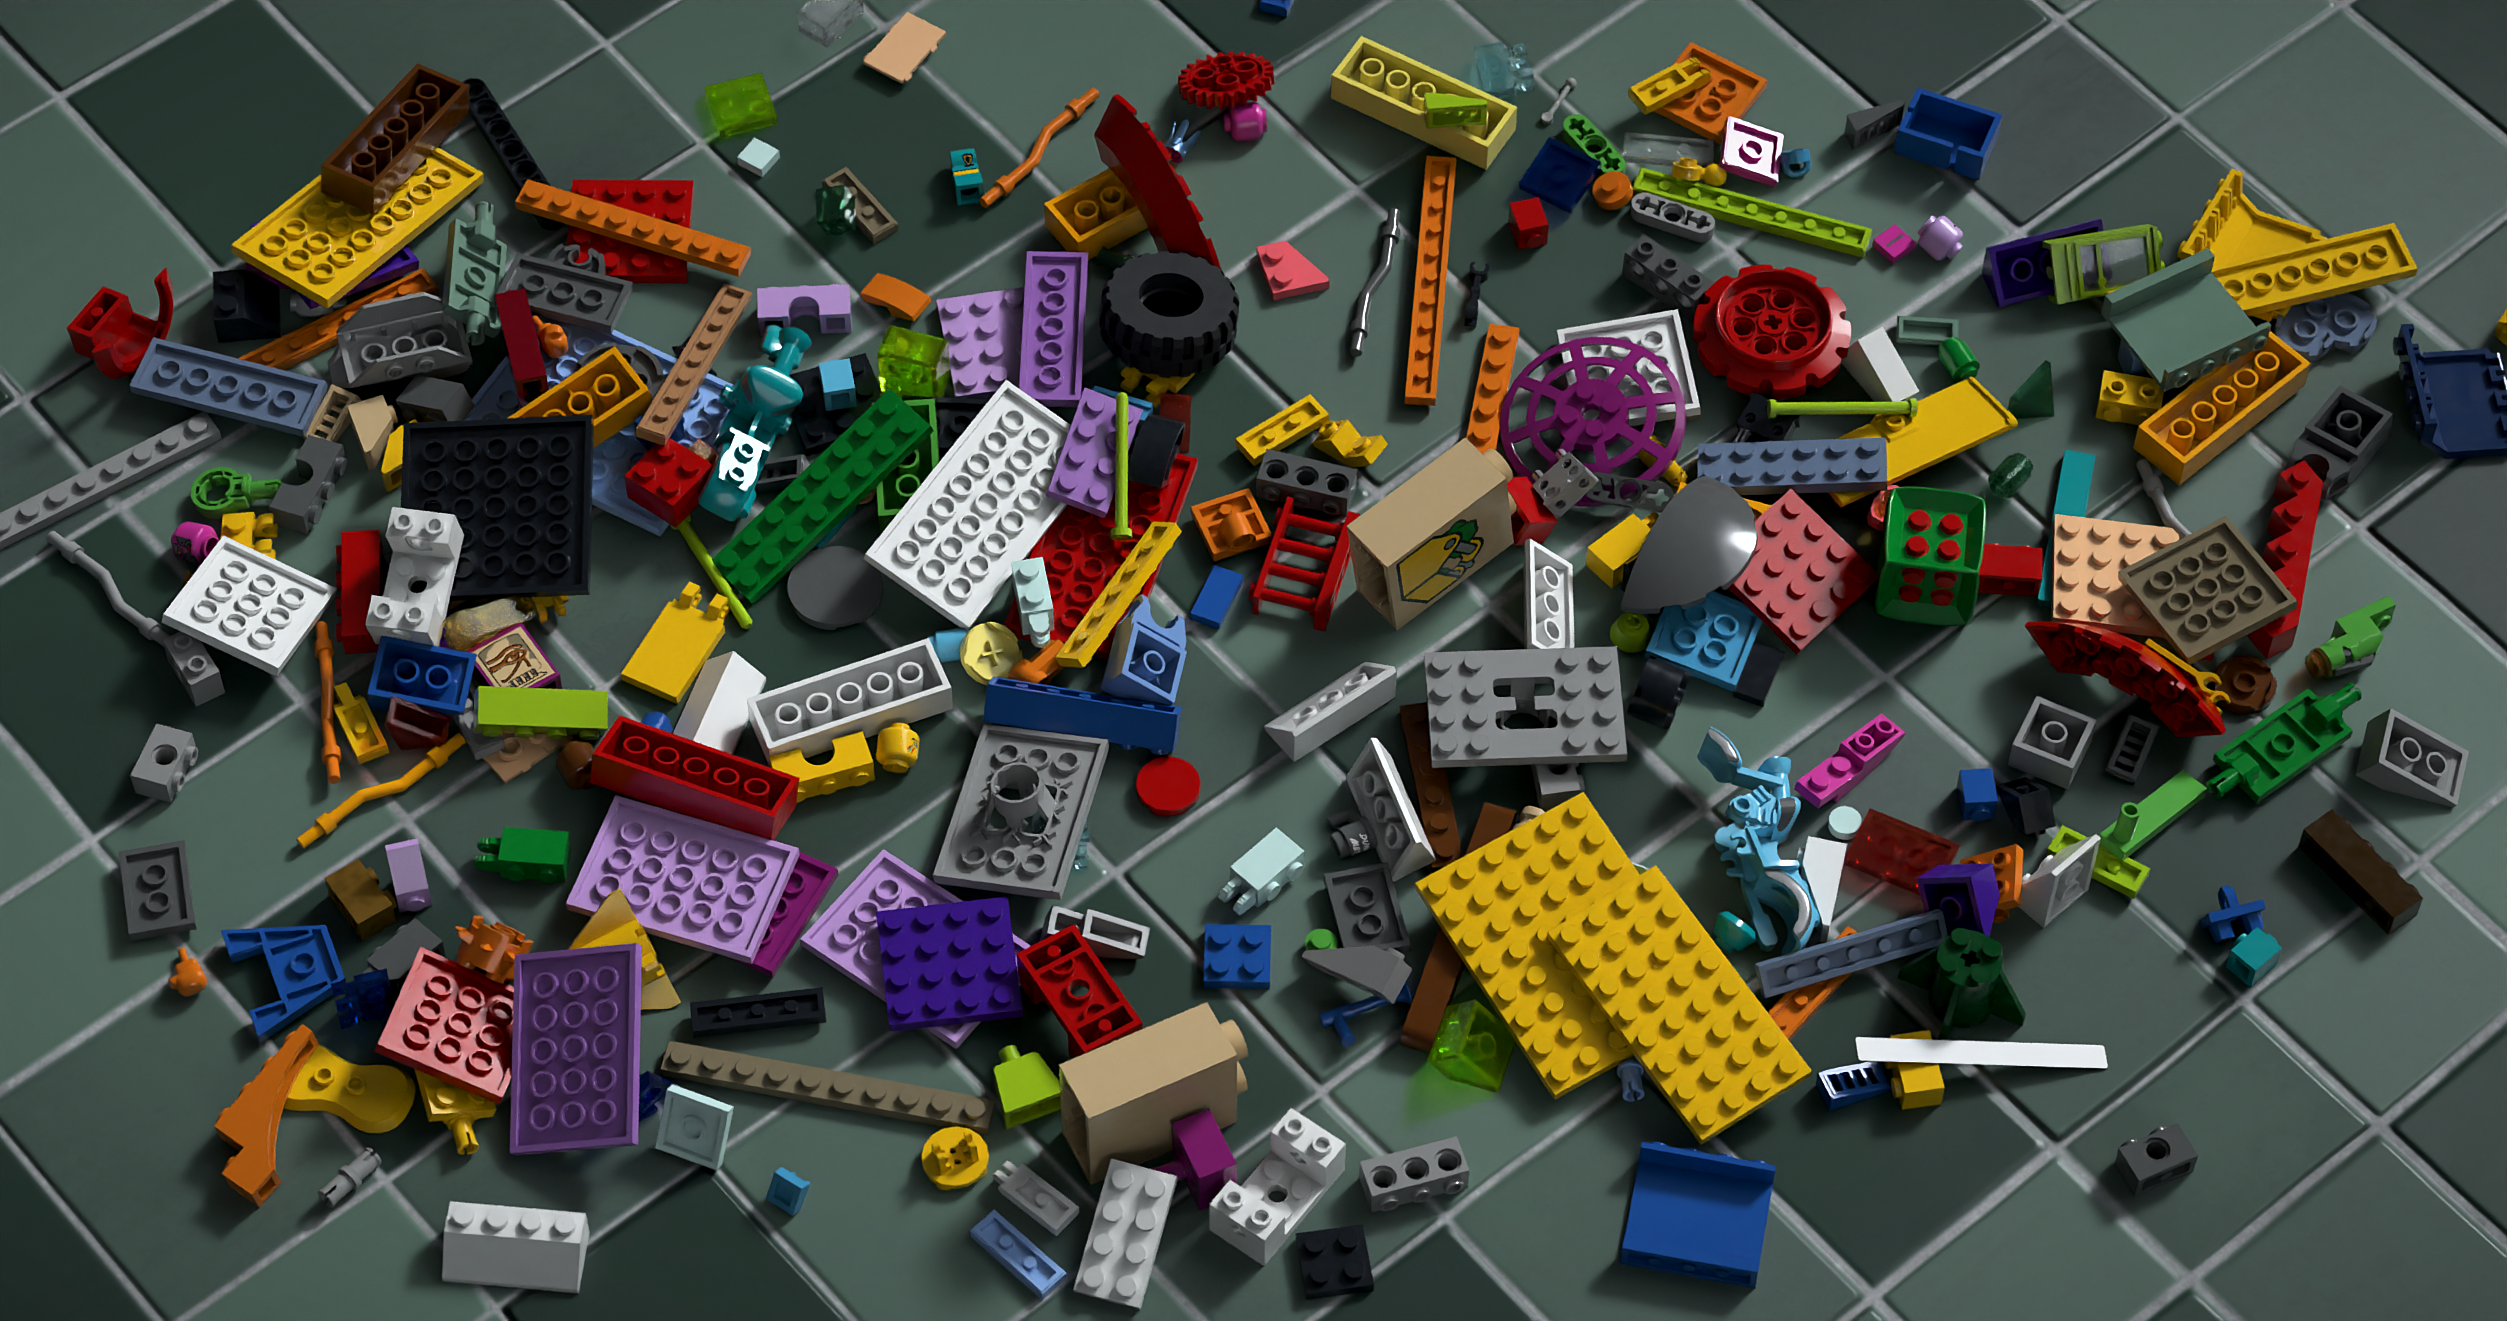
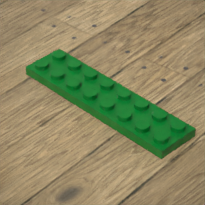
M889 388L712 559L713 563L727 582L754 605L934 431L933 428Z

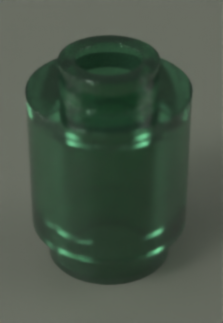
M2021 453L2007 456L1988 477L1992 492L1999 497H2013L2030 479L2031 472L2033 471L2032 462Z

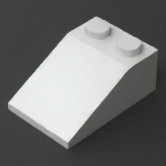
M2095 834L2063 848L2054 857L2052 855L2047 856L2034 874H2026L2022 878L2021 906L2018 907L2041 927L2045 928L2088 891L2101 838Z

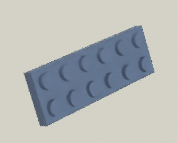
M153 337L129 385L131 393L302 437H305L328 389L327 383L324 380Z
M1886 437L1698 444V478L1706 476L1718 480L1736 490L1739 495L1785 494L1790 489L1795 493L1887 490Z

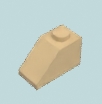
M383 395L347 405L351 426L368 471L375 469L385 454L389 434L394 432L393 424L398 423L393 405L387 406Z

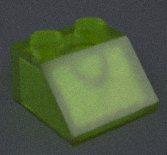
M1477 1000L1447 1006L1428 1062L1449 1080L1495 1093L1500 1091L1516 1041L1505 1024Z

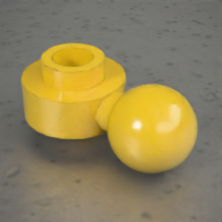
M1681 157L1679 162H1673L1671 176L1690 181L1704 180L1707 185L1713 187L1722 186L1727 178L1726 171L1719 164H1710L1706 168H1702L1697 165V160Z

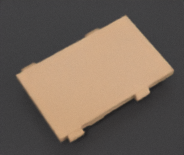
M907 12L897 24H894L889 29V33L873 51L863 58V64L903 84L904 81L908 82L912 78V72L918 68L928 54H933L938 48L937 44L944 38L946 31Z
M502 732L501 736L505 742L506 749L486 756L483 759L500 779L507 783L519 774L530 770L531 766L571 742L574 738L572 735H567L563 739H551L547 737V734L534 733V737L520 738L516 737L513 732Z

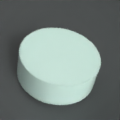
M1841 806L1831 812L1828 828L1831 834L1838 839H1852L1860 832L1862 819L1854 808Z

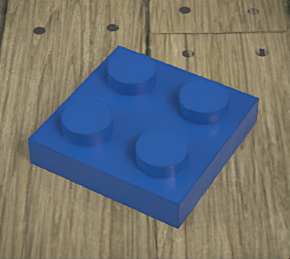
M1205 924L1204 988L1270 989L1271 925Z

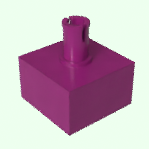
M1210 1109L1172 1123V1156L1175 1161L1151 1169L1175 1175L1178 1177L1177 1181L1184 1179L1198 1210L1201 1211L1209 1208L1210 1203L1229 1180L1237 1184V1163Z

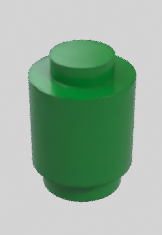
M1951 337L1940 344L1938 347L1939 360L1954 382L1959 383L1971 376L1974 378L1977 376L1980 363L1964 341L1959 340L1957 337Z

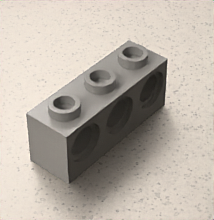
M1456 1136L1360 1161L1359 1179L1370 1211H1390L1401 1204L1409 1202L1421 1203L1439 1194H1455L1460 1192L1463 1188L1468 1187L1469 1168ZM1449 1166L1452 1167L1454 1170L1444 1171L1441 1168ZM1419 1175L1422 1178L1414 1180L1409 1178L1408 1176ZM1380 1183H1385L1389 1185V1187L1379 1188L1376 1185Z

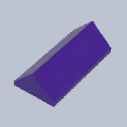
M2099 218L1986 247L1981 274L1996 305L2002 307L2055 293L2054 282L2048 278L2046 267L2051 266L2050 250L2043 247L2042 241L2104 231L2102 219ZM2102 243L2100 244L2103 275L2107 280L2112 278L2107 245ZM2095 245L2080 247L2084 285L2095 283L2098 279Z

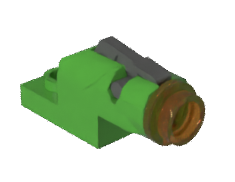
M2384 597L2337 619L2331 639L2323 645L2312 649L2310 654L2305 657V665L2310 675L2315 679L2320 677L2326 679L2371 666L2373 656L2378 654L2383 641V635L2380 630L2385 629L2392 621L2396 604L2391 597Z

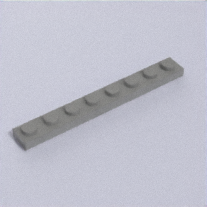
M203 411L1 512L0 550L222 439L219 429L207 412Z

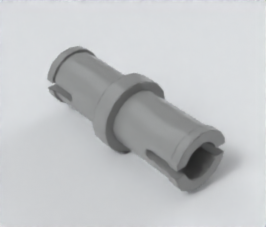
M367 1147L348 1166L343 1165L338 1170V1175L318 1191V1196L323 1202L327 1199L329 1200L326 1203L328 1207L333 1208L352 1189L357 1190L362 1185V1180L377 1166L382 1164V1160L377 1153L371 1156L374 1151L373 1149Z

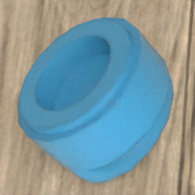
M1808 148L1781 152V165L1783 172L1787 176L1801 177L1810 171L1811 158ZM1803 162L1804 166L1801 169H1790L1789 164Z

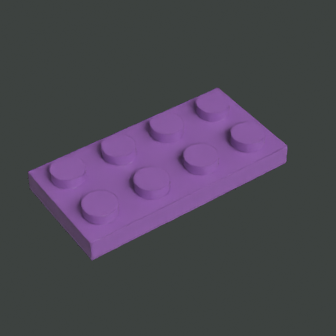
M1084 388L1047 490V497L1105 518L1115 492L1116 399ZM1129 404L1128 452L1143 409Z

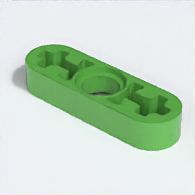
M1573 114L1564 120L1563 138L1598 177L1612 171L1625 174V159L1585 116ZM1598 145L1602 150L1598 153H1592L1586 147Z

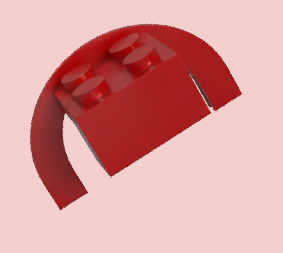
M166 268L154 279L160 303L157 321L134 313L127 295L103 286L67 326L75 352L93 359L98 370L104 376L112 379H121L135 373L153 337L166 339L172 322L174 299L172 282Z

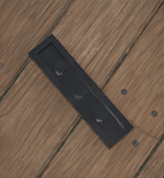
M823 987L690 1003L693 1038L827 1022Z

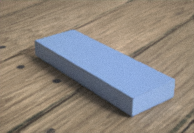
M995 1209L970 1230V1237L1041 1300L1067 1279L1066 1272Z

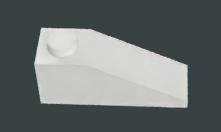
M1808 836L1806 849L1799 847L1797 861L1799 867L1802 868L1801 879L1806 881L1814 908L1818 910L1820 916V925L1816 927L1820 942L1826 943L1847 844Z

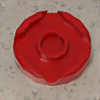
M1170 756L1156 758L1145 764L1138 773L1136 781V792L1139 802L1149 808L1150 812L1166 817L1181 815L1187 812L1189 807L1193 804L1195 805L1198 801L1201 790L1199 774L1191 763L1181 758Z

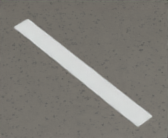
M1856 1037L1855 1039L1858 1058L1861 1061L2108 1068L2105 1049L2102 1045Z

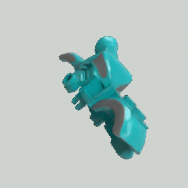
M767 326L762 333L758 350L763 354L769 355L767 359L774 363L773 367L766 365L748 366L743 377L737 380L735 385L729 386L726 384L718 397V401L722 403V406L730 411L714 440L713 445L717 447L716 459L697 497V501L703 508L728 521L748 517L756 498L755 486L769 456L775 437L778 433L785 435L792 422V419L788 416L802 400L803 392L801 387L789 375L792 369L795 370L799 367L803 352L807 351L812 345L810 337L804 331L794 327Z

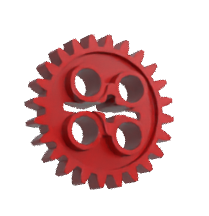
M1230 51L1227 55L1218 52L1215 57L1206 55V60L1195 59L1196 64H1187V69H1181V75H1178L1179 94L1182 95V99L1188 100V104L1196 103L1198 108L1207 105L1208 109L1219 106L1221 110L1225 105L1235 108L1238 103L1245 106L1247 105V100L1256 102L1257 96H1266V91H1271V85H1275L1273 65L1270 64V60H1264V56L1256 57L1255 53L1246 56L1245 51L1240 52L1238 55H1234L1233 51Z

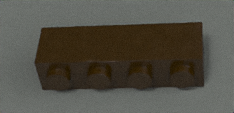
M2331 809L2303 829L2298 847L2388 935L2417 916L2423 900L2417 888L2412 884H2408L2397 873L2396 868L2390 862L2385 861L2374 850L2369 841L2362 839L2352 829L2350 823L2345 818L2340 817Z

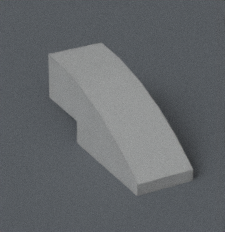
M1052 905L1045 916L1040 941L1075 924L1097 957L1143 959L1145 956L1149 927L1091 909H1087L1085 914H1081Z

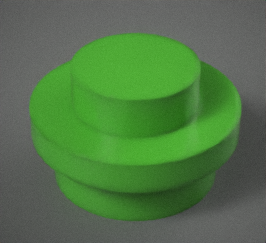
M1327 929L1313 930L1305 939L1306 951L1338 948L1336 936Z

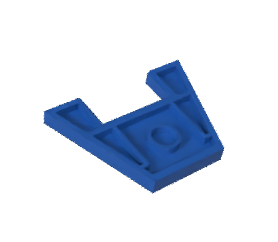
M326 925L221 930L232 963L264 953L278 991L280 1001L249 1010L259 1043L347 985Z

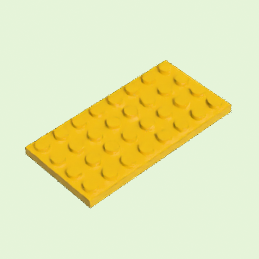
M436 147L374 215L322 193L320 174L231 244L232 254L328 309L484 182V173Z
M1656 865L1547 932V938L1701 1145L1811 1076L1812 1070Z

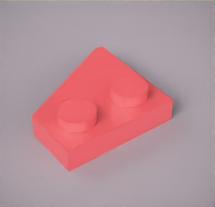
M1287 241L1256 247V255L1273 301L1329 289V278Z

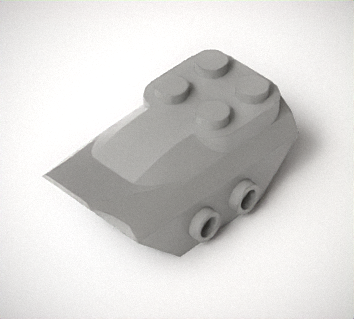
M425 292L407 294L403 297L362 305L336 330L338 343L333 355L327 361L332 384L340 388H354L408 377L414 378L416 374L440 379L464 373L473 364L468 343L465 341L463 323L442 312V298Z

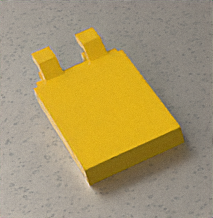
M688 582L681 592L679 601L674 599L672 602H668L621 672L622 680L678 705L725 633L723 623L730 611L729 606H726L728 598L716 594L709 603L707 613L696 609L702 600V595L699 594L701 587Z

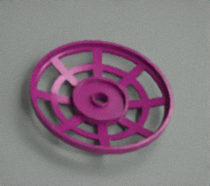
M1588 337L1557 345L1540 354L1522 370L1506 395L1501 411L1500 431L1502 444L1509 463L1519 477L1527 476L1532 485L1536 482L1532 477L1533 474L1521 462L1514 450L1513 444L1530 437L1538 453L1550 463L1546 470L1547 472L1559 460L1556 458L1555 453L1544 444L1539 433L1554 428L1557 429L1558 434L1563 439L1559 449H1564L1566 453H1571L1574 448L1594 451L1596 463H1582L1592 473L1612 474L1611 470L1629 462L1642 449L1658 460L1636 479L1656 482L1671 466L1681 448L1686 430L1687 415L1680 385L1670 368L1657 355L1627 340L1612 337ZM1608 345L1631 350V352L1622 361L1607 357L1584 358L1582 347ZM1570 350L1572 361L1554 369L1541 382L1528 377L1531 372L1545 361ZM1643 356L1661 370L1672 392L1653 393L1646 379L1633 367ZM1602 365L1615 369L1605 381L1589 379L1586 366ZM1574 369L1576 383L1570 385L1564 391L1550 386L1559 376ZM1628 375L1638 384L1644 395L1625 398L1617 386ZM1520 387L1533 392L1527 408V425L1510 432V408L1517 390ZM1541 396L1555 401L1553 416L1536 421V410ZM1675 404V426L1671 439L1665 449L1650 439L1656 424V405ZM1647 407L1646 421L1642 431L1639 432L1628 425L1629 410ZM1594 409L1600 412L1599 416L1594 420L1583 418L1584 413L1588 410ZM1621 436L1633 443L1623 453L1608 460L1606 447L1614 444ZM1612 480V487L1604 486L1602 484V488L1604 491L1611 492L1609 498L1615 499L1614 480ZM1625 484L1620 489V497L1623 500L1638 494V489L1633 484ZM1642 486L1643 491L1646 490L1649 486ZM1600 491L1594 492V495H1599ZM1585 494L1573 506L1596 507L1609 504L1592 501Z

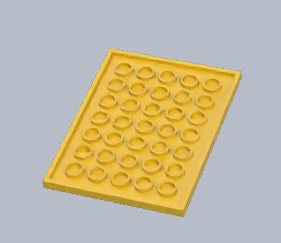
M1584 792L1415 883L1416 891L1554 1100L1634 1056L1547 938L1549 930L1640 875Z

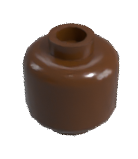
M572 741L564 745L559 751L556 759V768L570 788L590 789L595 786V784L590 783L592 757L595 751L590 743Z

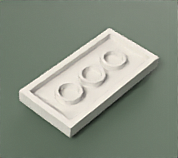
M1111 1159L1074 1285V1292L1141 1309L1178 1180L1177 1176Z

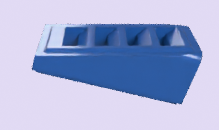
M1878 1061L1849 1065L1817 1073L1815 1083L1829 1111L1891 1090ZM1873 1072L1878 1082L1877 1084L1871 1083L1867 1075L1868 1073ZM1861 1076L1865 1086L1860 1087L1856 1077ZM1849 1080L1853 1088L1848 1089L1845 1081ZM1838 1084L1841 1091H1836L1834 1085Z

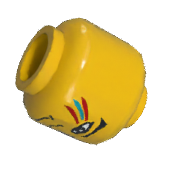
M892 723L889 728H884L879 732L876 760L883 765L884 770L893 773H903L916 764L919 736L916 732L909 729V725Z

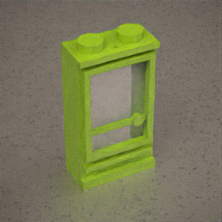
M2149 224L2042 241L2043 247L2050 250L2051 266L2046 267L2048 278L2054 282L2055 294L2048 295L2049 301L2055 304L2102 297L2108 291L2122 288L2165 268L2164 262L2160 259L2159 251L2163 246L2162 235L2159 230L2157 231L2156 226Z

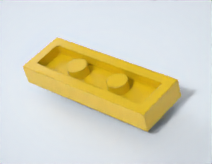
M1309 394L1237 437L1236 447L1255 466L1263 461L1266 449L1279 452L1329 421V414Z

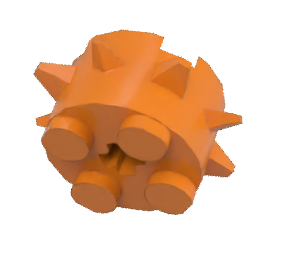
M474 915L468 928L455 926V930L458 931L456 935L462 939L457 951L459 956L456 962L469 969L474 970L475 966L486 970L485 976L502 984H504L505 980L509 982L514 980L515 955L529 953L534 943L532 940H524L526 935L497 921L490 926L482 924L484 917Z

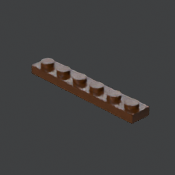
M1427 702L1400 705L1399 714L1422 828L1436 861L1430 863L1431 873H1434L1463 857L1445 767L1432 768Z

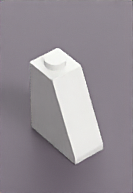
M1883 327L1858 339L1849 346L1847 357L1841 358L1843 366L1874 402H1906L1919 392Z

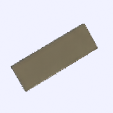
M847 167L822 180V188L873 244L899 230L898 223Z

